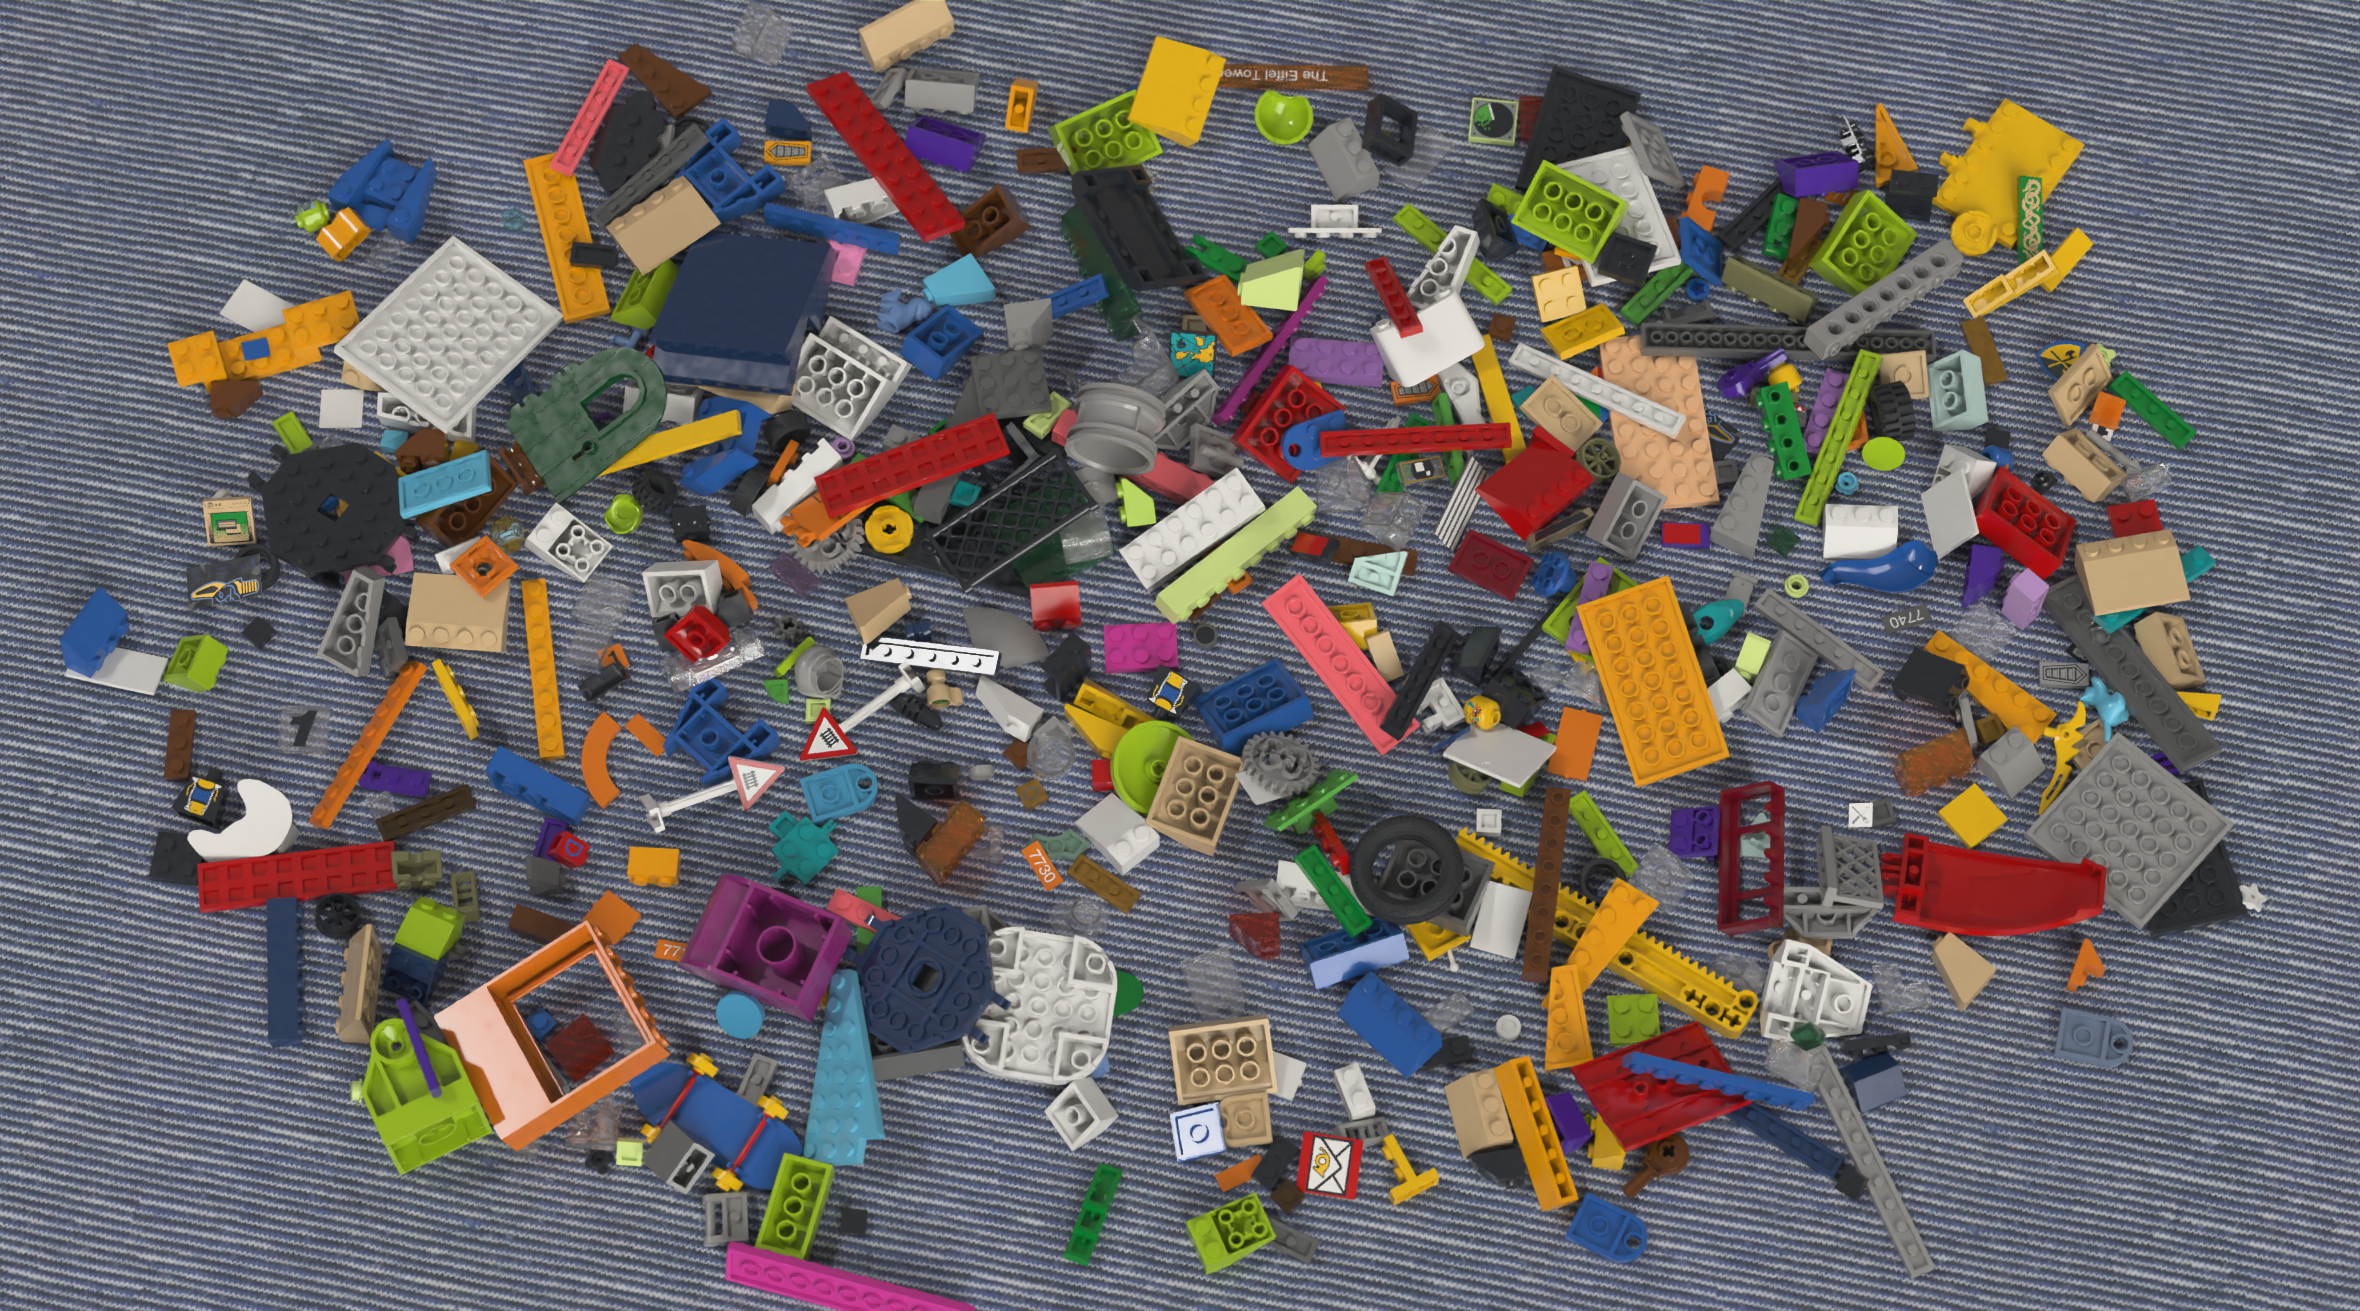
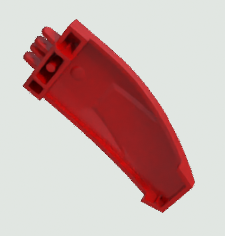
M1906 832L1903 837L1900 854L1887 852L1881 855V861L1885 864L1880 867L1883 896L1894 899L1892 922L1963 935L2010 936L2030 934L2066 926L2099 915L2103 910L2107 868L2084 857L2080 864L2014 857L1930 842L1927 836Z

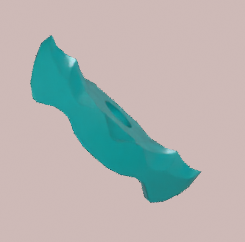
M1739 599L1718 600L1704 604L1692 611L1691 613L1699 628L1698 631L1694 632L1695 637L1701 634L1706 646L1722 638L1741 618L1744 611L1743 601ZM1705 616L1712 618L1714 622L1713 627L1710 630L1702 629L1699 624L1701 618Z

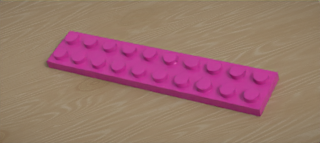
M730 1241L727 1247L725 1280L836 1310L975 1311V1306L966 1302H958L940 1295L928 1294L917 1289L898 1286L891 1282H883L868 1276L846 1272L842 1269L823 1266L816 1262L812 1263L793 1256L778 1254L767 1249L763 1250L748 1246L745 1243Z

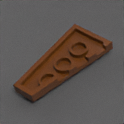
M637 43L618 56L619 61L624 66L629 67V72L675 121L712 95L710 89Z

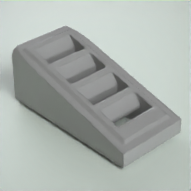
M1384 1116L1338 1124L1333 1129L1334 1136L1356 1139L1353 1131L1356 1130L1359 1140L1364 1141L1363 1148L1383 1143V1138L1389 1135ZM1373 1125L1377 1126L1379 1137H1376ZM1365 1127L1367 1128V1132H1368V1135H1369V1138H1368V1139L1366 1138V1135H1365V1132H1364V1128H1365Z

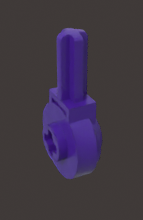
M1779 347L1754 364L1750 361L1745 365L1732 368L1718 380L1716 384L1717 389L1725 398L1742 397L1750 391L1755 383L1763 379L1761 375L1788 358L1783 348Z

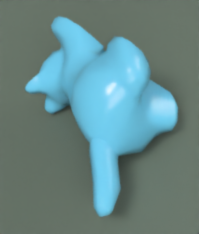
M2093 677L2091 679L2093 687H2087L2079 700L2083 701L2085 707L2093 706L2096 708L2103 723L2104 741L2108 743L2112 737L2111 727H2116L2119 723L2126 722L2129 718V712L2126 708V702L2120 693L2115 692L2113 695H2110L2104 683L2098 678Z

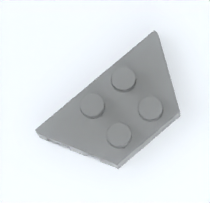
M1273 878L1238 882L1233 888L1237 894L1245 892L1252 899L1250 904L1262 911L1274 922L1292 921L1298 914L1294 904L1286 897Z

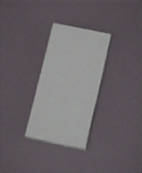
M1779 630L1741 712L1776 738L1782 737L1819 655L1786 631Z

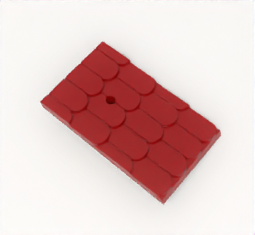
M1698 1021L1571 1067V1072L1577 1083L1582 1087L1591 1104L1596 1108L1603 1122L1610 1129L1624 1152L1631 1151L1655 1140L1658 1141L1717 1116L1721 1117L1752 1103V1100L1745 1099L1744 1095H1726L1719 1089L1705 1090L1699 1088L1697 1084H1679L1676 1082V1079H1658L1653 1077V1074L1646 1072L1637 1074L1631 1072L1629 1068L1622 1067V1057L1635 1051L1735 1075Z

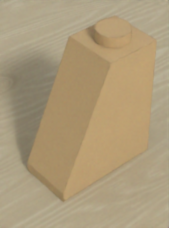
M899 578L845 598L850 617L864 644L870 643L911 610L908 600L912 599L908 586H903Z
M1948 933L1945 937L1940 935L1933 943L1932 948L1934 950L1931 958L1958 1009L1963 1012L1992 979L1997 968L1954 934Z

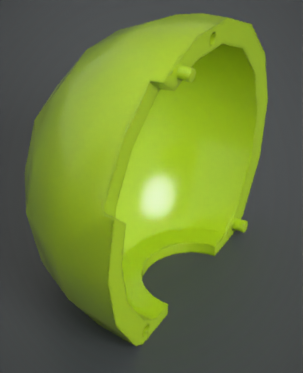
M1268 90L1258 99L1255 107V125L1259 133L1269 142L1276 145L1287 146L1299 142L1310 131L1313 123V109L1308 99L1303 96H1283L1277 91Z

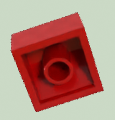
M1078 581L1030 584L1034 630L1042 632L1051 631L1053 628L1072 630L1081 626Z

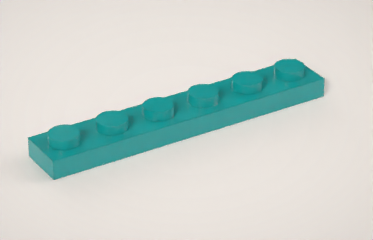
M2200 545L2180 557L2186 583L2188 584L2215 565L2216 560ZM2151 607L2098 616L2093 615V620L2108 634H2111Z

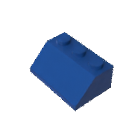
M98 587L59 639L66 668L89 678L101 669L105 658L115 650L117 642L122 636L127 634L130 627L127 611L103 588Z

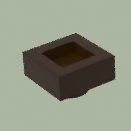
M1288 1179L1269 1196L1287 1216L1306 1199Z

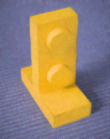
M1393 1134L1383 1138L1381 1151L1387 1161H1392L1395 1167L1393 1172L1398 1182H1403V1184L1390 1190L1389 1198L1393 1206L1438 1184L1439 1175L1435 1168L1416 1177Z

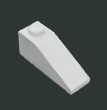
M983 675L980 677L975 695L1004 731L1026 742L1033 734L1036 726L1040 724L1044 709Z

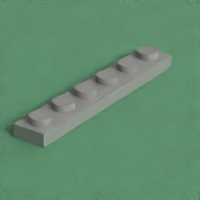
M1769 587L1754 604L1753 609L1789 633L1837 670L1854 669L1856 671L1854 682L1869 693L1884 676L1885 671Z

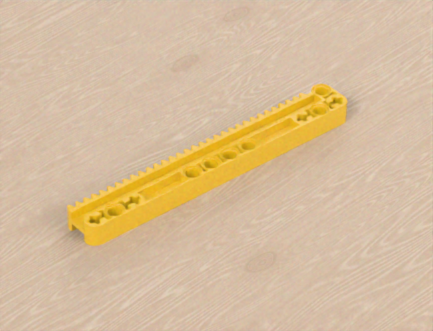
M1466 827L1458 833L1456 842L1461 850L1495 862L1490 881L1533 892L1534 866L1527 870V862L1519 865L1518 857L1510 860V852L1501 855V847L1493 850L1492 842L1484 845L1485 838L1482 837L1476 840L1475 832L1467 835L1468 828ZM1559 882L1553 937L1575 948L1580 940L1576 935L1584 933L1597 910L1594 909V901L1586 904L1587 897L1584 896L1580 900L1577 899V891L1570 895V887L1567 886L1562 890L1560 889L1561 882ZM1530 901L1529 908H1528V912H1527V916H1526V919H1525V920L1528 921V922H1529L1531 901ZM1564 921L1567 926L1560 928L1556 926L1555 922ZM1636 931L1626 945L1621 948L1614 959L1606 966V968L1649 993L1657 994V997L1729 1039H1736L1743 1033L1753 1017L1758 1004V998L1753 991L1743 990L1737 992L1732 989V981L1725 985L1723 976L1715 979V971L1706 974V966L1698 969L1697 961L1689 964L1690 957L1687 956L1681 959L1680 951L1672 954V946L1663 949V941L1655 944L1654 936L1646 939V931L1641 934H1637ZM1627 958L1631 961V964L1623 965L1619 960ZM1689 997L1694 998V1000L1692 999L1690 1002L1686 1001V999H1689ZM1748 1001L1752 1007L1744 1008L1739 1002ZM1713 1008L1718 1014L1711 1016L1705 1010ZM1733 1022L1737 1023V1025H1734V1027L1729 1026V1024H1732Z

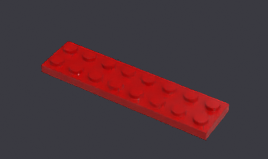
M993 412L815 476L814 480L828 517L831 519L1009 455L1010 451Z
M385 841L197 864L201 913L266 906V899L296 897L299 902L321 899L331 893H343L350 896L398 890L397 884L393 881L391 852L396 851L395 842Z

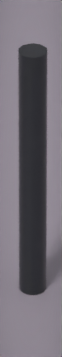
M1550 607L1492 674V677L1510 670L1542 633V625L1555 611V607Z

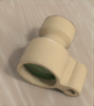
M931 670L926 673L927 683L930 685L926 691L930 708L943 709L950 705H963L961 689L944 684L946 681L945 671Z

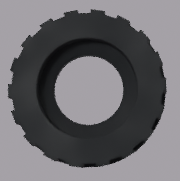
M758 463L750 468L738 486L728 507L744 517L747 516L752 508L751 505L757 501L763 491L771 471Z

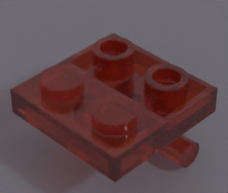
M584 1013L580 1014L544 1044L548 1052L557 1060L574 1083L580 1081L615 1052Z

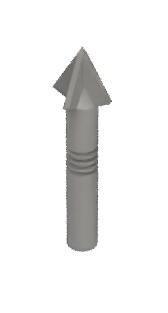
M2093 429L2088 431L2086 436L2127 468L2126 473L2144 475L2138 459L2131 460Z

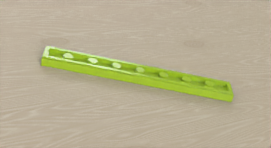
M1862 349L1859 350L1816 459L1812 474L1809 477L1794 515L1795 521L1815 527L1818 526L1825 504L1828 501L1883 361V355Z

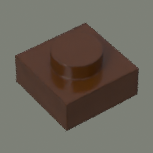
M1494 313L1487 334L1492 339L1510 343L1516 319Z
M1018 738L1003 752V757L1020 771L1037 755V751L1031 745Z

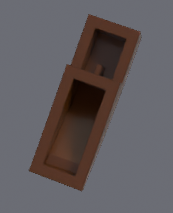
M516 904L508 925L511 933L534 939L535 943L544 946L576 927L564 920L520 904Z

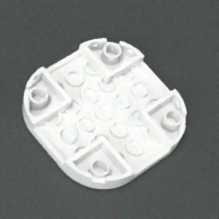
M1008 927L995 931L994 934L988 937L995 989L998 994L1011 1001L1012 1004L1006 1011L990 1001L974 1026L990 1036L986 1045L969 1035L961 1037L965 1052L978 1067L997 1076L1053 1085L1071 1084L1072 1081L1086 1078L1102 1062L1110 1040L1117 992V975L1112 961L1109 960L1099 945L1081 936L1067 937L1025 930V927Z

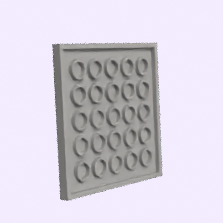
M2117 732L2029 828L2024 837L2055 862L2080 864L2084 857L2106 867L2104 902L2141 930L2231 830L2234 823Z

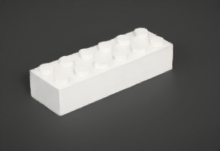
M1236 467L1120 549L1119 552L1146 591L1150 593L1261 515L1266 509Z

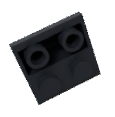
M1514 668L1493 677L1481 693V696L1498 703L1501 714L1500 719L1513 730L1525 725L1549 700V697L1544 694V691L1539 686L1533 685L1526 679L1523 672Z

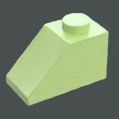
M1750 632L1746 636L1735 665V670L1747 683L1751 682L1754 684L1769 652L1771 641Z

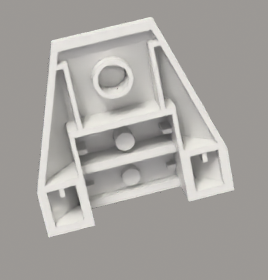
M1785 939L1771 959L1759 1007L1761 1036L1789 1042L1861 1034L1873 985L1813 946Z

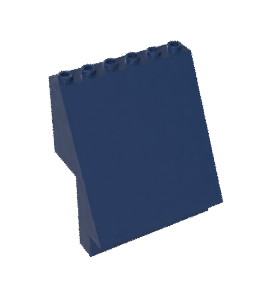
M711 230L694 241L688 250L649 336V339L655 345L653 361L660 368L665 382L792 396L806 326L813 327L816 332H821L837 255L830 243L825 241L808 243L804 239L790 241L779 236H773L771 239L764 238L758 234L742 236L737 232L724 234L716 230Z

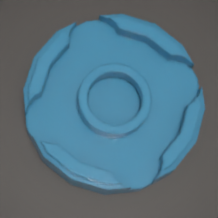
M741 990L731 991L721 998L716 1007V1017L719 1025L726 1033L732 1037L746 1039L751 1038L760 1031L765 1021L763 1006L756 997L744 994L745 992Z

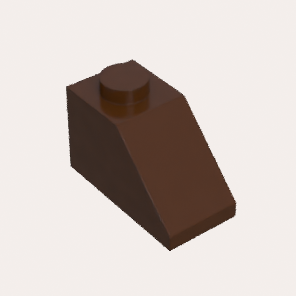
M212 381L210 408L214 417L220 419L238 417L263 395L261 384L259 381Z

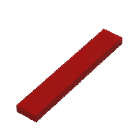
M1384 256L1365 262V270L1400 338L1424 332L1422 324L1387 257Z

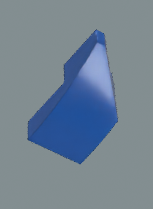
M358 203L355 211L371 229L375 228L378 232L384 230V226L387 224L386 221L393 212L365 203Z

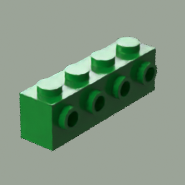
M1788 382L1755 390L1754 402L1757 409H1760L1763 418H1760L1763 432H1767L1769 441L1766 442L1769 454L1773 455L1775 461L1773 466L1775 477L1779 478L1780 482L1812 474Z

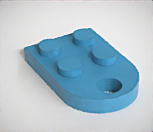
M846 764L799 779L814 825L825 823L830 818L835 820L863 811L874 803L878 795L876 776L868 767L861 764ZM864 779L872 782L871 787L868 789H861L858 784Z

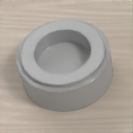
M978 765L969 768L970 779L979 781L992 778L994 776L993 766Z

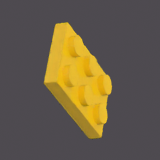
M1604 303L1540 329L1542 338L1561 360L1570 358L1575 354L1591 349L1625 333L1622 323Z
M440 659L432 662L437 680L469 739L472 740L478 737L479 734L476 727L480 725L476 719V714L472 706L467 703L461 686L457 685L450 666H444Z

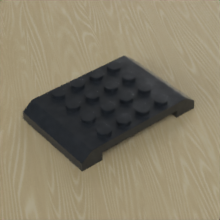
M1142 164L1077 171L1071 177L1074 197L1128 288L1140 292L1203 283L1208 278L1198 259L1188 258L1150 194L1148 187L1152 184V181Z

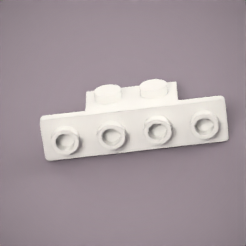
M1311 205V228H1288V233H1293V238H1307V233H1316V238H1330V233H1339V238H1353V233H1363V238H1377V233H1382V228H1358V205Z

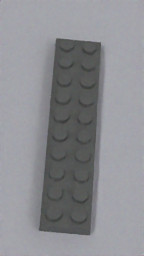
M2078 573L2049 587L2043 606L2114 693L2118 692L2123 696L2128 710L2180 773L2221 754L2222 747L2123 627L2108 634L2093 620L2094 612Z

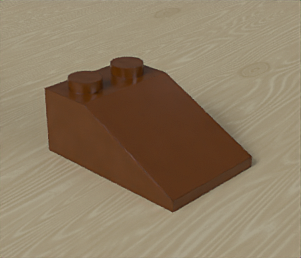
M997 184L960 213L966 221L965 228L949 234L963 257L971 253L974 258H977L1014 241L1032 226L1011 191Z

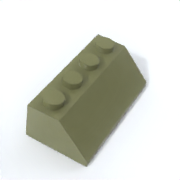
M1739 255L1728 258L1721 281L1726 283L1725 288L1735 293H1738L1740 290L1747 294V299L1755 303L1762 301L1768 304L1767 309L1778 314L1782 311L1789 315V320L1798 324L1801 321L1804 323L1809 321L1820 298V295Z

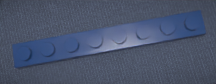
M1635 1051L1622 1057V1067L1629 1068L1631 1072L1637 1074L1646 1072L1653 1074V1077L1658 1079H1676V1082L1679 1084L1693 1083L1705 1090H1722L1721 1092L1726 1095H1744V1098L1747 1100L1761 1099L1767 1101L1769 1105H1787L1789 1109L1794 1111H1802L1804 1108L1814 1104L1815 1094Z

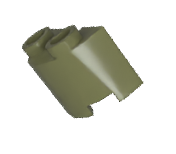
M441 850L423 851L417 854L409 853V851L391 852L393 881L397 884L398 890L405 891L412 887H422L424 890H431L436 888V883L443 878Z

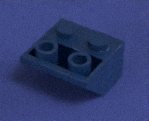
M396 942L391 949L382 987L409 1000H417L421 1005L426 1006L444 975L449 953L446 952L439 960H436Z

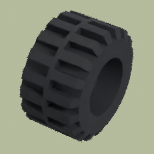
M1902 381L1873 386L1870 392V410L1877 436L1892 438L1898 442L1913 439L1916 431V419L1912 399L1906 385Z

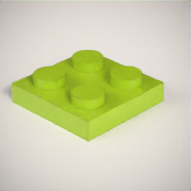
M1657 994L1607 996L1610 1046L1633 1045L1660 1035Z

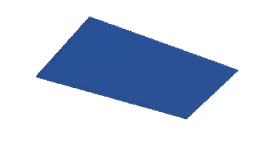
M1470 726L1431 748L1429 755L1469 732Z

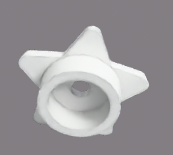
M2254 883L2250 887L2245 885L2239 886L2242 891V903L2246 908L2255 909L2257 912H2260L2262 909L2261 903H2264L2267 898L2259 893L2257 885Z

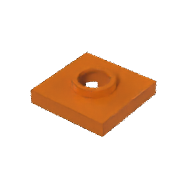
M487 535L483 536L449 564L450 569L482 599L519 569L518 565ZM482 563H489L493 566L492 570L486 573V576H480L476 572L477 567Z

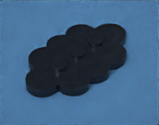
M647 91L633 93L628 98L625 106H615L607 111L604 117L605 127L598 131L595 136L597 148L592 151L589 163L591 168L597 174H600L598 181L606 193L614 194L651 161V157L657 154L661 144L658 137L665 131L667 123L664 116L656 110L657 103L655 98Z

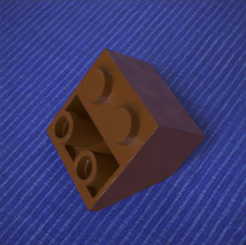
M420 429L395 451V455L401 471L406 475H410L449 462L452 448L447 434L442 430Z

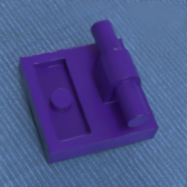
M1708 806L1671 810L1669 857L1672 860L1707 856L1706 860L1708 862H1716L1720 839V808Z

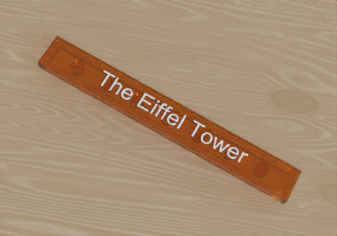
M1224 64L1217 88L1368 90V66Z

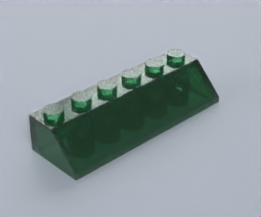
M1077 202L1061 217L1062 226L1059 227V231L1063 240L1067 239L1070 244L1068 249L1073 259L1076 258L1079 263L1077 267L1081 277L1088 279L1100 273L1105 277L1109 297L1097 301L1096 307L1099 315L1106 318L1105 326L1109 335H1114L1116 341L1120 342L1143 332L1142 309L1132 289L1126 286Z

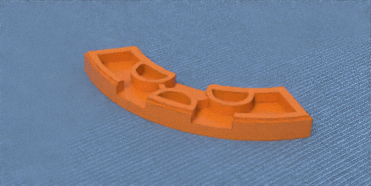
M604 711L595 720L587 733L581 758L582 772L587 789L602 810L620 794L619 789L609 777L606 758L613 739L621 731V726Z

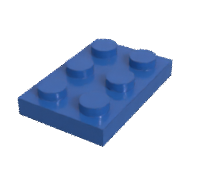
M1688 216L1680 218L1678 234L1681 239V260L1715 287L1724 285V282L1721 281L1723 275L1721 242Z

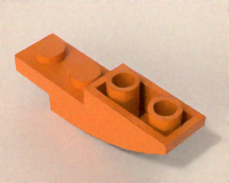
M690 540L682 542L684 549L682 554L687 561L718 560L723 581L722 587L727 592L743 587L752 610L755 611L758 608L756 597L748 590V587L751 586L749 575L739 565L709 546Z

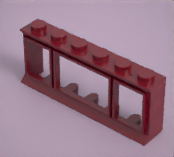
M1768 780L1721 790L1719 801L1718 931L1734 937V935L1769 928H1784L1785 788ZM1771 796V801L1765 802V809L1770 813V821L1741 827V802ZM1765 832L1770 836V848L1764 849L1765 857L1770 859V871L1764 872V879L1769 883V887L1740 892L1741 837ZM1764 897L1765 905L1769 906V916L1739 921L1741 901Z

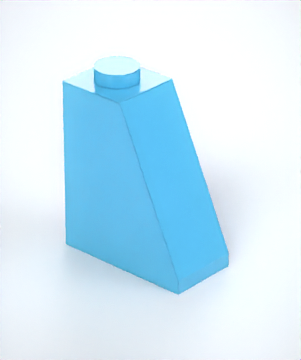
M971 253L923 279V296L928 302H932L936 308L945 307L947 304L958 306L990 302L996 299L995 287Z

